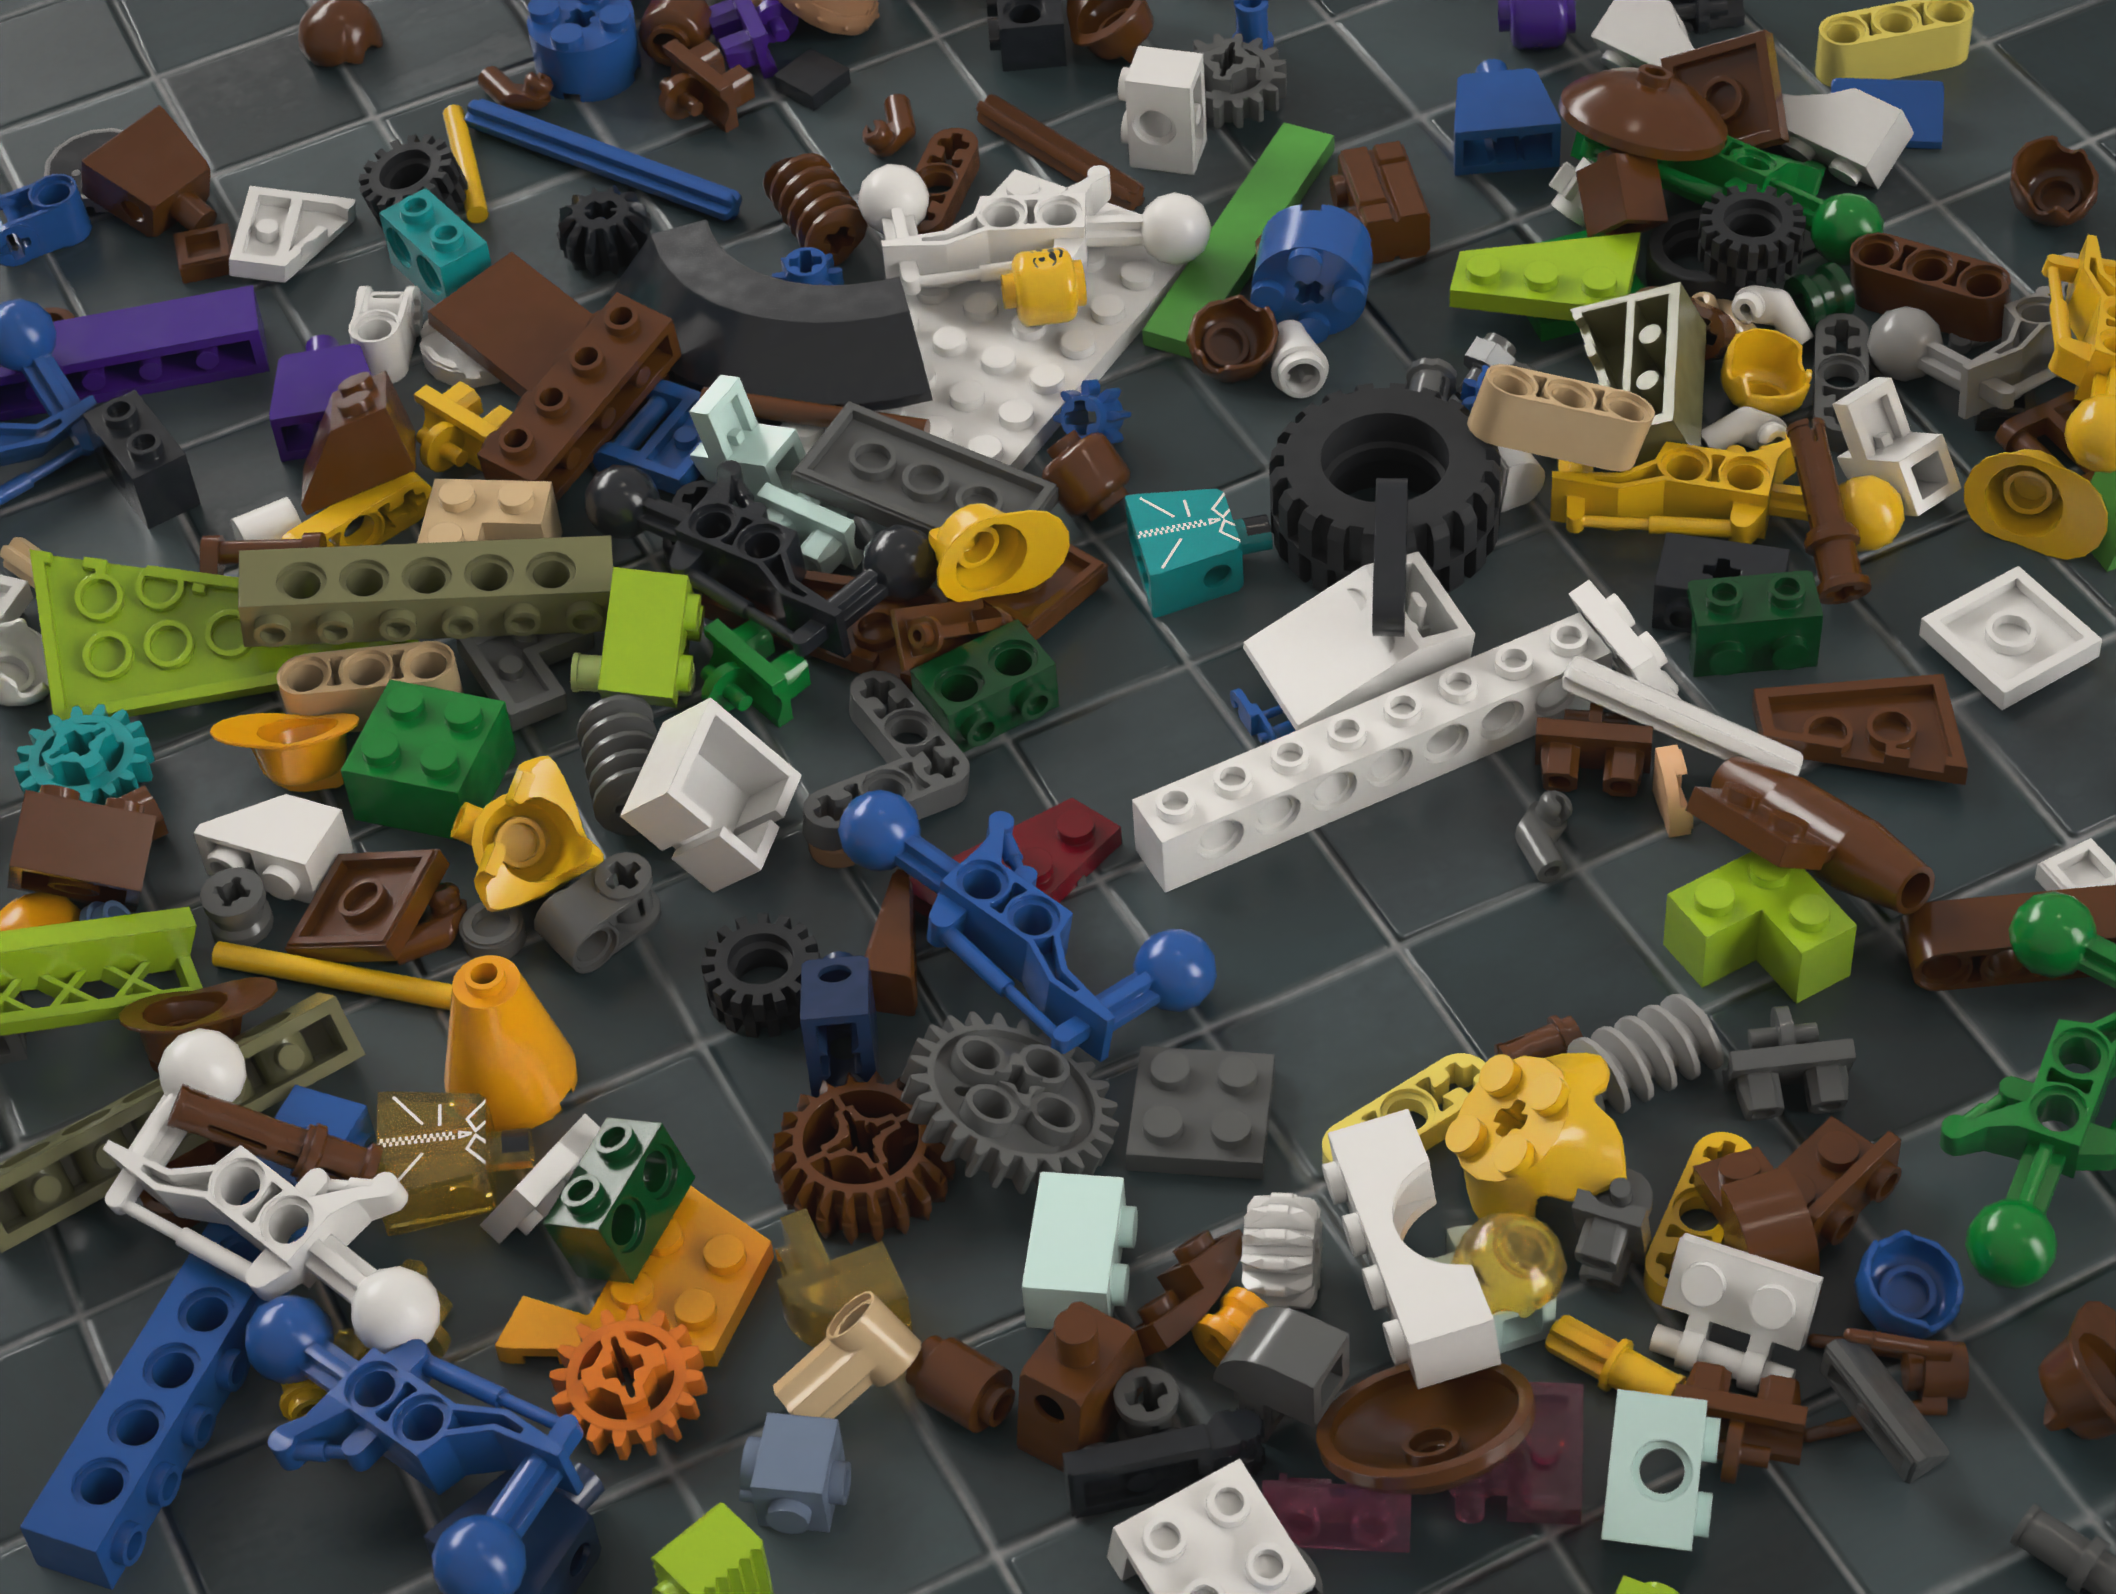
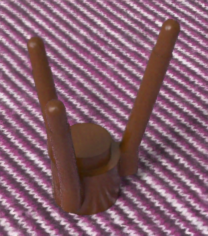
M1847 1328L1843 1336L1813 1333L1807 1337L1808 1345L1813 1348L1825 1349L1826 1345L1833 1340L1845 1339L1851 1343L1868 1345L1877 1357L1901 1360L1904 1391H1915L1919 1399L1913 1400L1912 1403L1922 1415L1946 1416L1948 1411L1947 1399L1964 1400L1967 1396L1969 1357L1966 1344L1963 1341H1929L1856 1328ZM1849 1416L1806 1428L1804 1442L1810 1443L1826 1438H1834L1864 1429L1854 1416Z

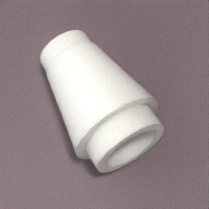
M1296 320L1282 321L1277 324L1279 336L1272 355V380L1279 390L1291 397L1306 398L1312 396L1324 385L1329 371L1328 360L1300 322Z

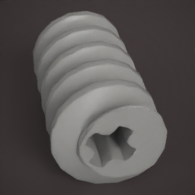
M1682 994L1667 996L1660 1006L1648 1005L1643 1007L1637 1017L1626 1015L1615 1023L1614 1028L1602 1026L1596 1029L1591 1035V1039L1588 1037L1576 1038L1568 1045L1567 1053L1600 1055L1607 1062L1610 1071L1607 1089L1595 1097L1597 1105L1604 1112V1100L1606 1099L1617 1112H1627L1631 1107L1629 1088L1640 1101L1646 1103L1652 1100L1654 1097V1086L1651 1078L1665 1091L1669 1092L1675 1089L1677 1086L1675 1067L1686 1079L1691 1081L1697 1079L1701 1074L1698 1056L1710 1069L1716 1070L1724 1063L1722 1047L1710 1019L1700 1007Z

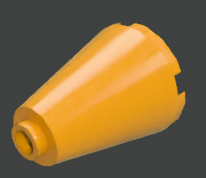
M495 955L481 956L468 961L457 971L452 983L444 1087L449 1103L457 1116L468 1123L465 1119L485 1100V1104L470 1120L477 1123L485 1121L484 1125H487L488 1131L501 1134L502 1130L529 1127V1130L553 1119L562 1110L560 1102L568 1094L570 1088L574 1092L578 1082L576 1059L572 1047L513 962Z

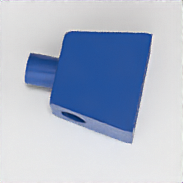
M1488 59L1477 66L1475 73L1463 74L1457 78L1454 123L1455 176L1560 166L1561 119L1537 71L1530 68L1508 70L1503 61Z

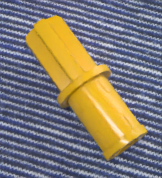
M1563 1315L1556 1319L1545 1341V1347L1549 1353L1598 1379V1387L1604 1392L1614 1388L1616 1390L1621 1389L1674 1396L1676 1383H1686L1687 1378L1682 1374H1676L1634 1351V1343L1631 1340L1624 1338L1618 1342L1570 1315Z

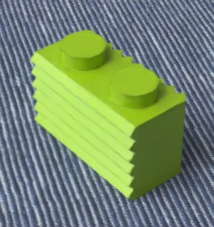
M718 1503L651 1557L655 1564L653 1565L656 1571L655 1575L658 1578V1585L652 1589L653 1594H774L762 1539L724 1503Z

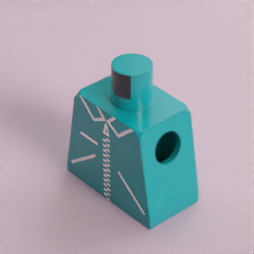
M1201 489L1125 496L1128 541L1152 618L1161 617L1239 591L1244 585L1243 555L1273 549L1272 532L1267 515L1262 514L1233 520L1225 494L1221 490Z

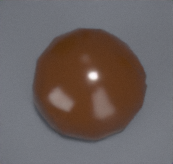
M319 0L305 12L298 29L300 50L307 59L318 67H335L344 62L362 64L365 52L369 46L373 45L375 48H382L383 45L382 30L371 9L360 0Z
M2045 136L2026 142L2013 157L2010 192L2015 207L2028 219L2052 227L2068 226L2084 218L2097 202L2099 174L2088 159L2084 149L2071 150L2063 147L2056 136Z
M1236 295L1225 300L1211 301L1193 315L1186 342L1194 364L1205 375L1223 383L1249 381L1268 366L1277 344L1279 330L1274 313L1269 306L1260 308L1247 301L1243 295Z

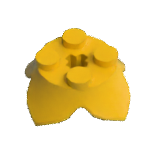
M1565 1053L1547 1058L1522 1056L1512 1059L1505 1054L1493 1056L1484 1064L1480 1071L1479 1081L1464 1099L1458 1117L1450 1124L1445 1135L1447 1148L1457 1155L1460 1165L1464 1170L1467 1193L1472 1209L1483 1226L1496 1228L1515 1236L1524 1231L1534 1220L1538 1204L1537 1200L1540 1197L1550 1196L1570 1202L1574 1201L1578 1188L1590 1191L1596 1196L1610 1189V1184L1614 1179H1627L1621 1134L1615 1121L1595 1101V1097L1606 1091L1610 1079L1608 1064L1600 1055Z

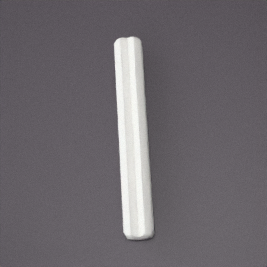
M1574 656L1565 670L1561 687L1564 691L1644 726H1653L1655 731L1724 761L1734 756H1741L1797 776L1800 773L1803 764L1801 752L1582 656Z

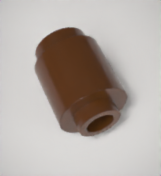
M938 1335L928 1337L922 1342L918 1356L906 1371V1382L915 1388V1394L919 1400L973 1433L981 1432L988 1426H998L1007 1417L1015 1401V1391L1012 1389V1372L955 1337L943 1339Z

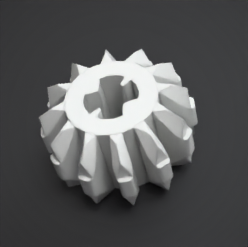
M1272 1192L1271 1195L1254 1196L1247 1206V1214L1244 1216V1233L1241 1237V1282L1244 1288L1256 1294L1269 1307L1311 1309L1317 1300L1318 1290L1320 1289L1321 1268H1323V1222L1320 1220L1321 1210L1314 1199L1299 1197L1294 1193Z

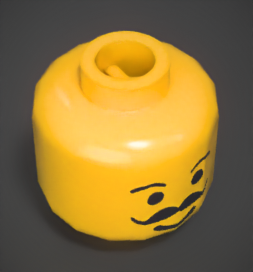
M1057 247L1017 253L1011 263V274L1001 275L1005 310L1016 308L1018 319L1026 327L1070 322L1075 318L1078 306H1086L1087 304L1081 259L1072 260L1070 253L1064 248Z

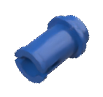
M1234 0L1236 32L1232 38L1236 33H1241L1245 43H1250L1259 37L1263 39V50L1273 47L1274 37L1268 31V0Z

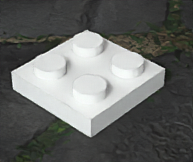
M2019 566L1921 618L1919 632L1920 637L2001 710L2008 708L2098 658L2102 639Z

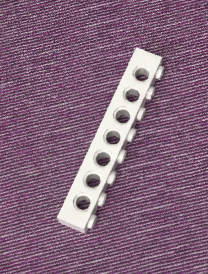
M1580 613L1569 616L1132 799L1135 849L1165 893L1535 736L1537 717L1564 719L1565 709L1590 710L1591 702L1564 691L1561 687L1562 678L1574 656L1585 657L1612 669V651Z

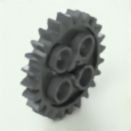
M975 1011L969 1013L964 1024L952 1015L947 1016L942 1028L931 1024L924 1038L918 1037L900 1078V1081L906 1084L900 1097L901 1101L913 1105L907 1118L909 1123L928 1125L921 1140L924 1143L942 1142L946 1148L941 1160L948 1162L960 1157L967 1162L965 1176L969 1178L980 1169L988 1172L991 1187L996 1189L1001 1184L1003 1178L1012 1179L1019 1194H1025L1031 1181H1034L1038 1186L1040 1172L1093 1175L1097 1166H1102L1114 1143L1113 1137L1119 1127V1122L1112 1119L1118 1107L1117 1102L1104 1098L1110 1087L1107 1081L1090 1079L1096 1066L1093 1062L1076 1063L1072 1059L1076 1047L1067 1053L1061 1054L1051 1048V1039L1044 1032L1039 1036L1031 1034L1030 1026L1026 1019L1022 1018L1017 1027L1012 1028L1007 1026L1001 1013L995 1012L990 1024H985Z

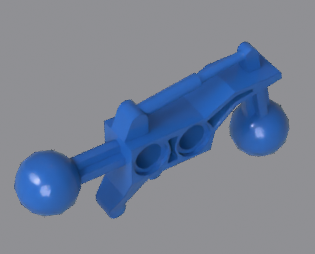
M21 298L0 303V367L17 372L22 371L50 417L37 424L0 423V467L42 458L68 436H70L75 446L29 473L23 472L0 486V506L34 487L33 483L82 455L90 456L95 452L83 414L94 409L97 402L93 395L80 401L52 356L56 347L57 331L51 315L38 303Z
M885 790L868 791L852 799L841 816L838 833L843 851L858 866L872 871H887L899 867L938 894L929 914L927 941L934 947L942 948L947 946L998 995L1007 997L1051 1039V1048L1061 1054L1067 1053L1078 1046L1093 1058L1102 1062L1109 1056L1113 1031L1154 1006L1161 1010L1182 1012L1199 1006L1214 987L1217 978L1215 955L1207 942L1190 931L1168 929L1151 935L1140 947L1133 963L1134 973L1094 996L1067 969L1065 956L1067 954L1073 912L1036 887L1037 871L1033 867L1023 865V855L1013 836L1014 818L1005 811H997L989 816L986 839L979 848L961 863H958L920 836L921 827L917 812L899 794ZM1001 969L1022 983L1032 1003L1014 987L1015 982Z
M300 1295L279 1296L257 1308L246 1325L245 1348L248 1361L265 1379L283 1385L309 1379L328 1392L306 1415L280 1425L270 1434L268 1446L284 1470L293 1471L299 1469L307 1461L328 1462L330 1459L348 1460L355 1471L362 1472L372 1467L383 1455L438 1495L445 1492L467 1475L515 1470L485 1515L474 1514L451 1524L439 1536L431 1556L433 1577L440 1592L443 1594H513L520 1587L527 1569L525 1545L521 1538L556 1487L579 1496L584 1488L569 1458L583 1437V1430L574 1415L566 1414L560 1417L509 1394L507 1388L432 1355L427 1344L421 1339L409 1340L386 1354L373 1347L358 1361L334 1344L331 1317L314 1300ZM434 1379L493 1407L456 1404L429 1386L428 1383ZM515 1413L548 1427L551 1431L548 1435H545Z

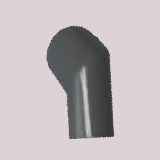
M1556 790L1546 791L1541 795L1539 801H1534L1522 817L1515 831L1518 846L1537 879L1542 883L1556 881L1567 869V864L1555 844L1567 827L1566 820L1572 815L1573 806L1566 795Z

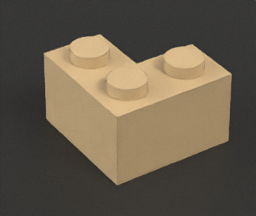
M434 479L417 543L559 538L562 536V528L552 481Z

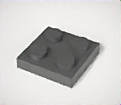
M1141 1046L1126 1149L1127 1171L1263 1179L1275 1078V1054Z

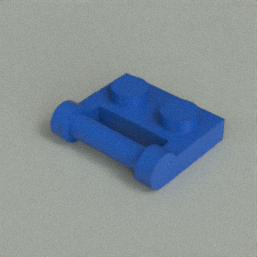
M660 380L646 397V404L613 442L604 443L593 456L595 468L600 472L611 465H633L647 473L658 489L674 495L685 484L696 481L701 473L693 463L690 454L700 444L701 439L689 411L700 399L701 392L667 380ZM664 417H668L641 450L636 451Z

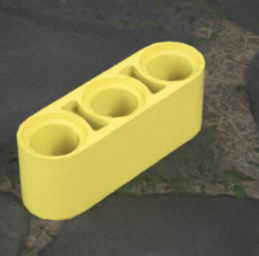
M1907 0L1829 16L1819 26L1815 63L1816 78L1821 83L1831 87V82L1835 78L1895 79L1958 66L1967 59L1969 54L1974 16L1973 4L1969 0Z

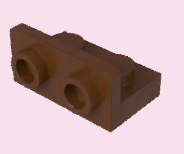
M1831 1116L1777 1167L1786 1165L1801 1190L1812 1219L1819 1252L1828 1243L1834 1246L1841 1243L1853 1229L1858 1214L1872 1200L1877 1203L1884 1201L1898 1184L1902 1174V1169L1898 1167L1902 1139L1891 1131H1888L1873 1144Z

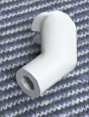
M1743 406L1702 429L1701 444L1703 447L1726 450L1729 446L1739 443L1759 450L1760 446L1785 440L1787 425L1781 418L1749 406Z

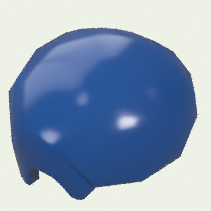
M1902 1230L1879 1241L1874 1240L1862 1256L1854 1282L1860 1311L1876 1330L1888 1334L1926 1339L1951 1325L1959 1315L1960 1306L1963 1302L1964 1284L1957 1261L1938 1242L1911 1234L1907 1230Z

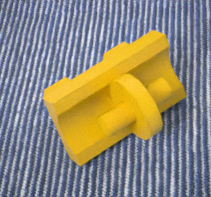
M459 381L443 394L428 385L423 386L414 393L415 402L422 405L425 411L423 427L416 434V441L421 444L419 453L422 464L435 472H443L453 465L462 467L467 462L482 471L477 453L481 450L486 437L491 432L498 430L513 412L500 405L485 417H479L484 412L481 398L472 387L462 381Z

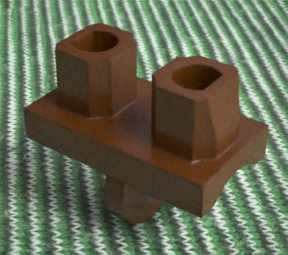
M677 39L662 45L663 53L670 58L672 70L670 77L663 78L659 84V89L661 90L659 106L661 111L673 120H681L690 115L698 116L701 113L725 133L738 127L739 122L736 108L755 98L751 73L741 65H737L725 72L723 55L719 48L709 40L690 50Z
M1590 703V710L1565 709L1564 719L1537 717L1535 765H1540L1543 788L1547 791L1570 792L1577 789L1579 768L1604 770V792L1611 796H1636L1643 773L1650 774L1653 726L1629 725L1628 718L1614 712H1604L1603 707L1594 703Z
M1698 1361L1694 1363L1686 1383H1676L1674 1396L1708 1400L1706 1417L1721 1419L1717 1460L1723 1461L1720 1482L1736 1484L1739 1464L1768 1469L1769 1460L1800 1465L1808 1407L1801 1406L1800 1383L1797 1379L1772 1374L1761 1378L1758 1397L1756 1398L1729 1393L1732 1372L1723 1365Z

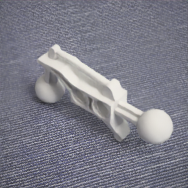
M887 164L875 169L862 181L858 199V207L869 227L884 234L885 240H882L881 243L886 279L900 276L903 289L909 295L919 293L922 288H951L974 280H981V282L1001 280V275L1011 274V263L1017 253L1057 247L1066 249L1070 253L1072 260L1081 259L1083 270H1088V247L1144 246L1146 252L1158 261L1177 266L1190 262L1205 250L1211 233V224L1204 206L1191 196L1176 192L1157 197L1146 206L1143 214L1096 215L1111 197L1110 171L1102 165L1091 167L1087 172V178L1066 187V190L1059 194L1045 189L1032 195L980 196L975 211L970 216L944 231L920 235L918 234L917 226L926 216L929 192L917 172L904 165Z
M198 1028L179 1035L164 1050L158 1066L164 1095L130 1147L127 1149L110 1140L103 1147V1150L121 1169L118 1177L106 1193L105 1202L108 1207L117 1215L127 1214L175 1240L176 1245L248 1284L259 1298L264 1301H270L300 1284L310 1289L320 1279L351 1304V1317L355 1335L369 1349L374 1347L383 1354H386L412 1339H421L426 1344L429 1343L440 1324V1303L436 1288L427 1277L401 1266L377 1270L347 1247L373 1220L396 1213L407 1203L408 1193L394 1174L382 1172L373 1179L351 1177L349 1180L331 1179L321 1168H314L308 1171L294 1187L241 1145L214 1165L174 1169L165 1167L187 1134L186 1131L166 1126L181 1085L186 1084L190 1088L202 1091L208 1095L233 1102L241 1094L247 1077L244 1057L238 1044L223 1033ZM144 1189L178 1217L229 1225L262 1251V1253L252 1263L190 1228L185 1227L182 1229L135 1202ZM259 1189L255 1198L246 1204L240 1205L247 1194ZM308 1226L301 1238L288 1243L289 1238L295 1231Z

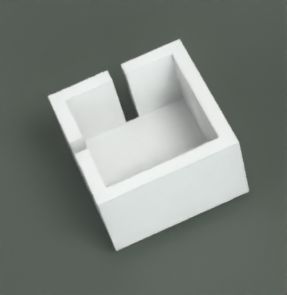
M710 697L663 722L620 817L661 851L673 846L675 852L671 859L714 893L762 870L780 828L774 822L784 818L802 775Z

